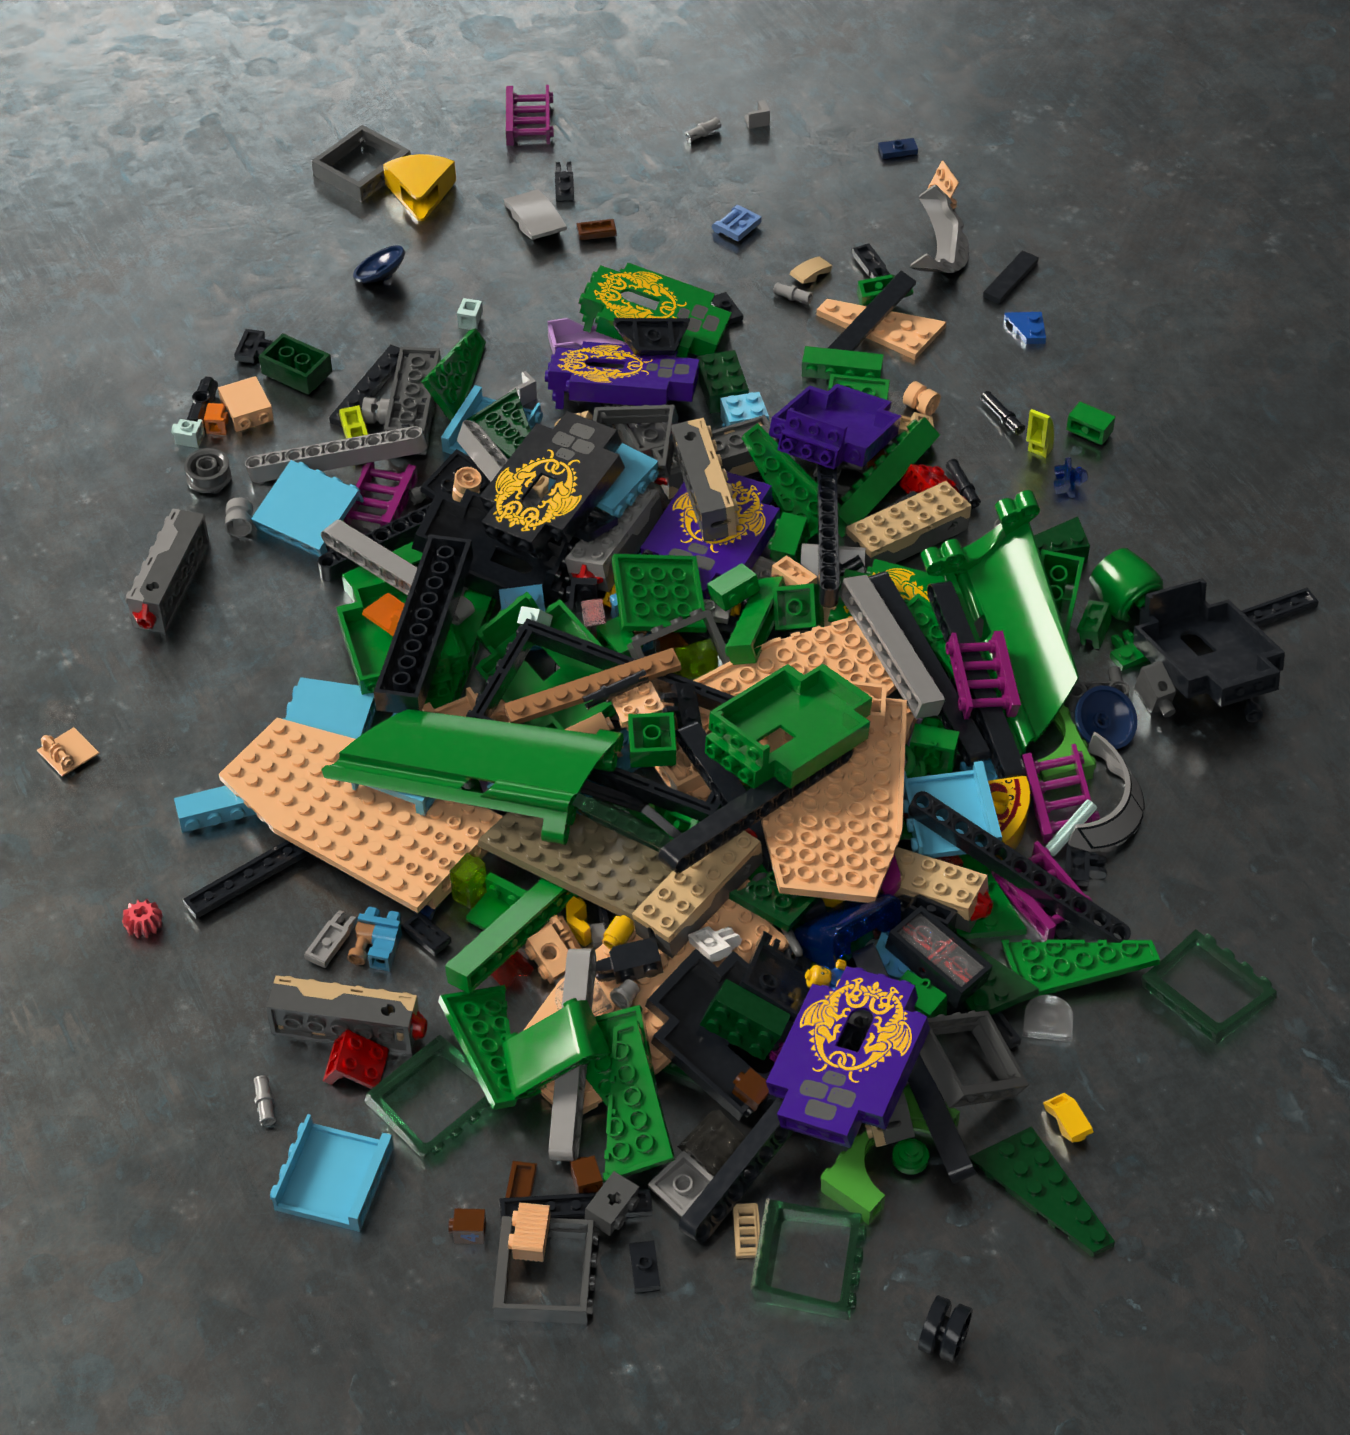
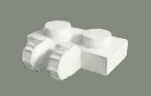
M707 926L688 934L689 943L711 962L720 961L724 957L729 956L732 950L742 942L740 935L736 934L731 927L714 931L711 927Z

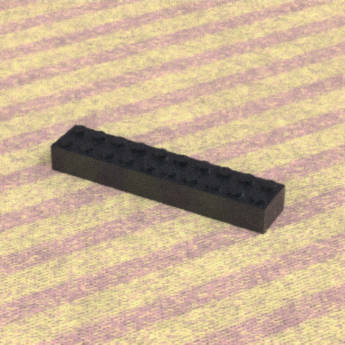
M429 534L374 689L376 710L400 713L407 709L422 711L473 561L471 539Z

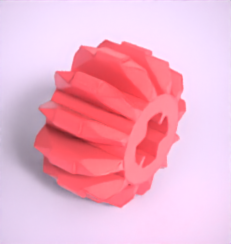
M137 899L136 904L129 903L128 909L123 910L122 922L129 935L135 934L137 939L144 935L148 939L149 933L156 934L157 928L162 927L163 915L156 902L150 903L148 899L140 902Z

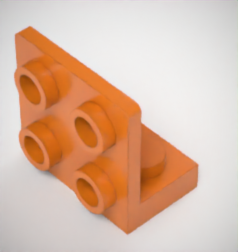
M387 593L365 608L362 615L394 636L405 604L390 593Z

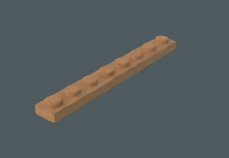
M670 648L505 703L504 709L510 723L521 724L584 703L582 696L599 690L600 686H608L642 669L647 673L643 677H648L650 681L657 677L680 671L681 664L674 649Z

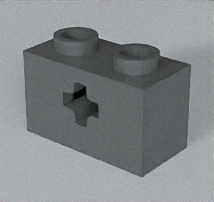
M614 1171L585 1208V1220H594V1227L610 1236L615 1229L619 1230L622 1227L628 1211H633L640 1201L638 1197L639 1186Z

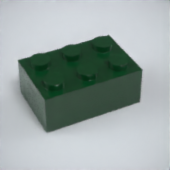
M284 333L259 355L261 374L308 395L333 372L329 353Z
M735 350L696 356V359H699L698 380L710 414L721 412L720 398L749 393V388Z
M726 979L711 1001L700 1026L764 1061L781 1037L791 1014Z

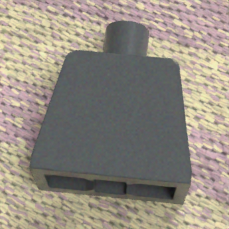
M1162 661L1142 667L1134 687L1135 693L1150 713L1153 714L1161 711L1164 717L1172 716L1176 712L1172 705L1176 689Z

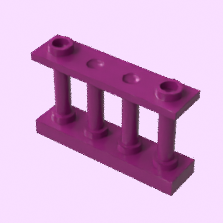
M546 85V94L517 95L513 91V86H506L507 146H513L514 138H517V136L546 135L547 145H550V137H554V128L550 126V103H553V92H549V85ZM546 101V105L517 106V102ZM517 113H546V116L517 117ZM546 124V128L517 129V125Z
M374 462L364 464L361 476L356 484L364 501H355L344 518V523L350 526L352 520L355 519L380 524L382 527L401 518L409 500L408 490L414 488L418 481L416 466L408 464L405 472L396 473L375 469ZM373 477L400 481L396 487L370 482ZM366 491L393 495V498L387 502L366 498L364 495ZM359 505L387 511L385 515L379 516L358 512L357 510Z
M994 631L991 640L980 643H958L957 634L952 633L949 642H946L945 649L946 654L950 656L959 695L958 707L963 712L964 719H969L973 708L1002 707L1006 710L1007 717H1016L1021 703L1003 631ZM989 651V653H992L993 660L963 662L961 652ZM993 669L997 673V679L967 680L965 671ZM998 688V690H1001L1002 697L972 699L969 689Z
M1071 744L1070 756L1038 762L1037 760L1033 761L1032 753L1022 755L1043 844H1048L1053 838V834H1056V831H1059L1069 820L1049 821L1048 814L1051 811L1081 805L1087 799L1091 800L1082 764H1084L1083 753L1077 750L1076 744ZM1074 764L1077 774L1046 782L1038 780L1037 776L1042 770ZM1076 784L1080 785L1082 792L1080 796L1048 802V800L1044 801L1042 795L1047 790ZM1095 811L1085 823L1099 820V812Z
M1039 841L1034 842L1032 857L1028 859L1035 864H1039L1042 869L1091 900L1054 860L1050 851L1043 847ZM1015 868L1017 872H1022L1020 869ZM992 871V876L1003 893L1045 942L1054 939L1056 925L1065 919L1058 914L1052 917L1048 916L1042 909L1046 906ZM1034 881L1038 886L1042 885L1040 882ZM1054 894L1056 898L1061 899L1059 895ZM1074 907L1077 912L1082 913L1079 908Z

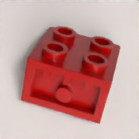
M911 464L899 482V485L907 494L912 491L919 494L945 481L959 493L955 482L949 479L944 474V470L938 466L931 467L923 464Z
M346 1029L333 1043L323 1082L332 1085L336 1080L342 1079L344 1076L372 1090H377L389 1049Z

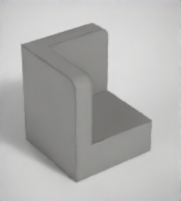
M765 100L758 101V111L749 112L748 115L744 116L749 129L770 125V109Z
M526 371L522 372V384L510 389L509 392L516 388L523 406L537 399L536 381Z

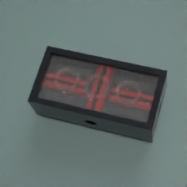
M923 906L917 908L889 932L885 945L889 952L918 977L929 979L931 985L947 994V1001L955 1008L959 1007L988 981L993 967Z

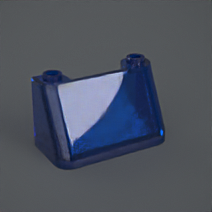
M878 894L877 899L869 903L845 900L801 925L794 931V934L803 949V955L822 967L832 970L836 967L837 960L841 959L844 953L847 955L851 953V942L875 928L889 936V932L901 923V902L898 897L892 894Z

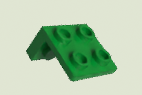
M490 872L485 878L486 893L467 914L466 921L485 930L527 891Z

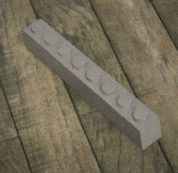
M867 575L844 578L839 591L841 599L902 698L907 700V706L915 719L939 715L945 698L914 651L913 646L907 640L903 630L895 621L893 614L890 613L884 600L875 589L874 584Z

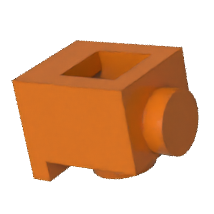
M208 403L204 417L206 434H227L226 424H228L229 415L228 412H225L226 407L224 404Z

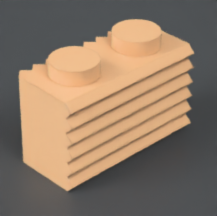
M519 1202L518 1211H513L512 1226H515L514 1234L509 1235L508 1249L512 1250L513 1259L534 1260L536 1262L544 1261L551 1217L550 1205Z

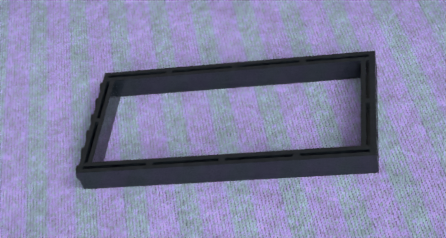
M527 618L524 624L518 627L513 642H509L505 656L497 662L495 673L493 676L488 677L486 688L483 693L478 694L473 710H469L466 717L494 720L490 717L533 644L602 670L637 659ZM674 673L650 680L655 690L663 693H672L671 686L674 683L695 684L698 705L710 711L735 697ZM618 767L615 768L614 772L593 769L588 777L591 781L698 821L704 820L722 808L712 791L707 801H703Z

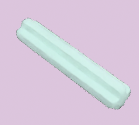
M1087 799L1045 846L1050 851L1051 856H1055L1069 841L1075 825L1084 824L1095 812L1097 806L1091 800Z

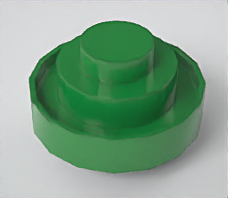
M913 1138L901 1140L894 1146L892 1152L893 1164L902 1173H920L928 1165L929 1150L920 1140Z

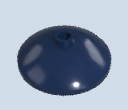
M393 245L375 252L356 267L353 277L357 282L376 283L390 279L392 274L401 265L405 256V250L400 245Z
M1096 686L1086 691L1077 702L1075 709L1076 725L1080 734L1088 743H1090L1094 732L1106 739L1116 750L1126 746L1133 739L1137 730L1136 710L1130 699L1120 690L1111 686Z

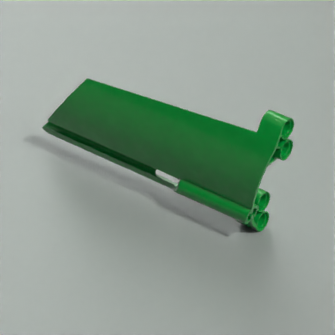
M1031 490L1018 493L1014 500L1004 498L995 504V509L1000 524L972 544L962 548L957 539H950L945 541L939 549L937 547H929L921 553V558L928 575L944 576L945 581L952 582L976 643H980L981 640L974 623L982 615H985L991 630V634L982 642L991 640L994 631H1003L1021 706L1016 717H1007L1006 710L1003 708L1002 710L1021 757L1025 754L1029 743L1033 740L1036 742L1055 718L1079 679V674L1030 525V521L1040 513L1039 505ZM979 651L983 661L993 660L992 653H989V651ZM993 669L987 670L990 679H997L996 671H993ZM994 688L997 697L1001 698V690Z
M407 709L366 731L339 752L340 757L334 764L325 765L321 770L326 779L544 818L541 832L542 841L566 845L570 834V826L573 825L576 817L579 792L593 769L614 772L617 764V754L622 750L624 735L620 732L600 729L596 734ZM470 779L494 783L483 794L460 790Z

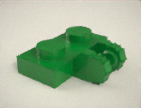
M1129 629L1122 632L1123 639L1118 634L1111 637V642L1116 649L1110 652L1109 658L1116 666L1120 667L1121 672L1148 660L1133 644L1134 634Z

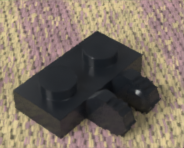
M245 329L234 354L235 361L254 363L256 357H259L274 341L265 339L264 331Z
M674 683L671 686L672 693L660 695L661 702L674 703V706L664 707L662 713L674 712L678 728L693 721L699 722L702 726L695 684Z
M1068 843L1066 844L1065 872L1077 886H1089V876L1092 879H1105L1107 876V871L1104 868L1107 865L1106 857L1090 855L1089 851L1070 846Z

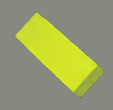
M359 405L339 410L346 439L368 435Z
M1031 409L1026 441L1029 442L1028 451L1045 458L1053 449V421L1049 415Z

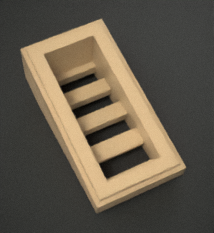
M736 1204L733 1207L736 1259L761 1258L758 1204ZM754 1224V1226L739 1227V1225ZM740 1235H755V1237H740ZM755 1244V1247L741 1248V1245Z

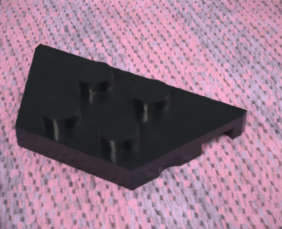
M614 318L613 325L634 355H675L689 326L690 318Z

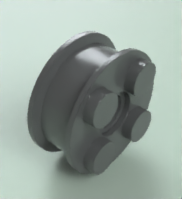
M199 449L191 453L184 462L187 484L197 492L218 493L231 480L229 459L224 452L218 449Z

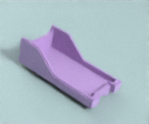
M569 318L547 321L548 338L553 354H555L557 347L581 348L583 341L627 345L626 342L596 332L597 325L592 326L591 333L583 331L584 325Z

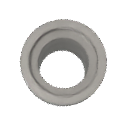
M626 979L618 988H614L610 992V998L616 1006L626 1009L632 1005V1000L639 993L640 989L634 981Z

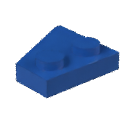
M1042 312L1004 313V321L1010 322L1013 325L1012 330L1020 335L1025 344L1046 343Z

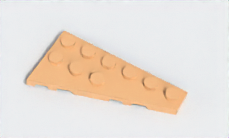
M826 299L817 309L816 315L843 328H847L867 306ZM891 311L866 338L916 360L946 328V322Z

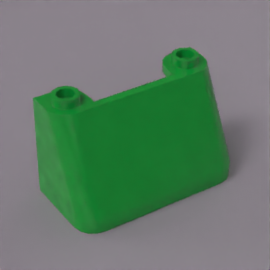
M576 998L570 999L563 1003L564 1007L519 1034L514 1032L504 1038L505 1042L502 1044L510 1089L515 1099L533 1098L542 1093L541 1089L546 1088L547 1084L580 1065H587L595 1056H599V1059H602L611 1054L610 1048L587 1000L577 1001Z

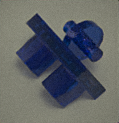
M1068 457L1065 458L1064 465L1055 466L1054 471L1057 480L1054 481V488L1057 494L1067 492L1069 498H1074L1075 483L1076 485H1081L1086 482L1088 473L1082 467L1073 468L1071 466L1072 459Z

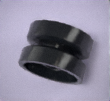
M937 1295L926 1317L919 1339L918 1350L932 1355L941 1342L940 1358L954 1363L966 1340L973 1309L963 1304H958L950 1316L952 1308L950 1299Z

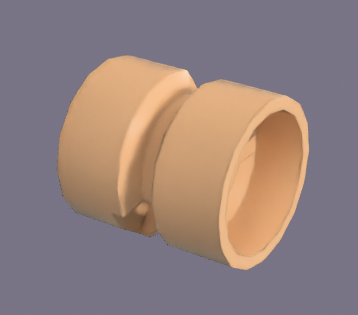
M917 381L912 382L908 386L903 396V403L912 409H917L921 414L929 416L936 411L941 400L939 393L932 389H927L925 385Z
M463 467L457 470L452 491V497L455 501H461L466 489L479 494L481 486L480 472L472 467Z

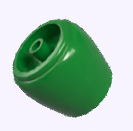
M1128 548L1118 549L1106 556L1095 567L1089 577V583L1100 602L1110 603L1111 615L1115 619L1123 620L1124 622L1131 620L1128 615L1130 608L1135 605L1139 609L1145 607L1146 594L1164 588L1163 579L1146 561Z

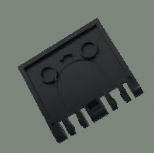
M763 931L755 945L756 948L739 986L791 1014L789 1020L795 1022L810 990L806 984L805 973L810 968L812 960L805 955L800 957L794 956L792 959L790 957L792 954L790 946L783 952L779 951L778 947L781 941L776 938L770 945L772 935Z

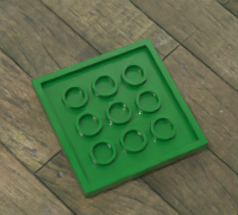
M613 554L611 560L622 631H651V629L662 624L666 628L671 625V620L681 616L683 620L691 617L690 612L699 608L705 611L696 556ZM702 619L674 632L706 633L707 628Z

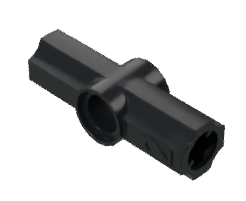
M205 376L204 379H201L197 391L192 395L193 403L187 420L197 422L198 419L203 420V426H205L204 417L208 403H213L218 388V382L212 377Z

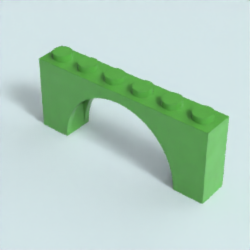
M1063 704L1052 720L1060 729L1063 742L1052 754L1037 761L1041 762L1070 756L1071 744H1076L1077 750L1083 753L1084 764H1082L1085 779H1093L1096 761L1093 756H1090L1086 741L1081 739L1076 723L1072 722L1068 707H1065ZM1074 764L1042 770L1037 774L1038 780H1043V782L1077 775Z
M908 1084L904 1087L903 1093L907 1101L913 1130L931 1135ZM948 1108L957 1127L960 1111L956 1108ZM865 1130L862 1135L858 1134L855 1137L851 1148L839 1154L836 1163L831 1168L828 1167L824 1170L820 1180L822 1193L869 1225L884 1209L885 1194L873 1184L865 1168L864 1160L866 1155L875 1144L874 1138L869 1139Z

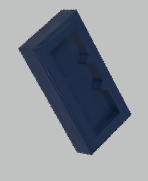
M914 138L878 142V149L882 159L918 154V147Z

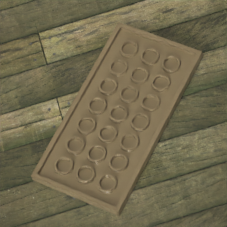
M511 812L505 814L478 839V847L619 916L625 915L632 921V913L673 871L658 859V851L576 813L573 825L570 826V834L566 845L542 841L541 832L544 818Z

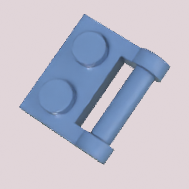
M736 205L723 219L712 224V229L717 234L721 232L736 241H740L761 223L762 217L740 205Z

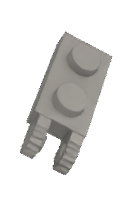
M339 910L331 921L329 920L307 949L304 954L305 960L326 968L354 930L358 917L350 916L342 926L341 923H343L346 913Z

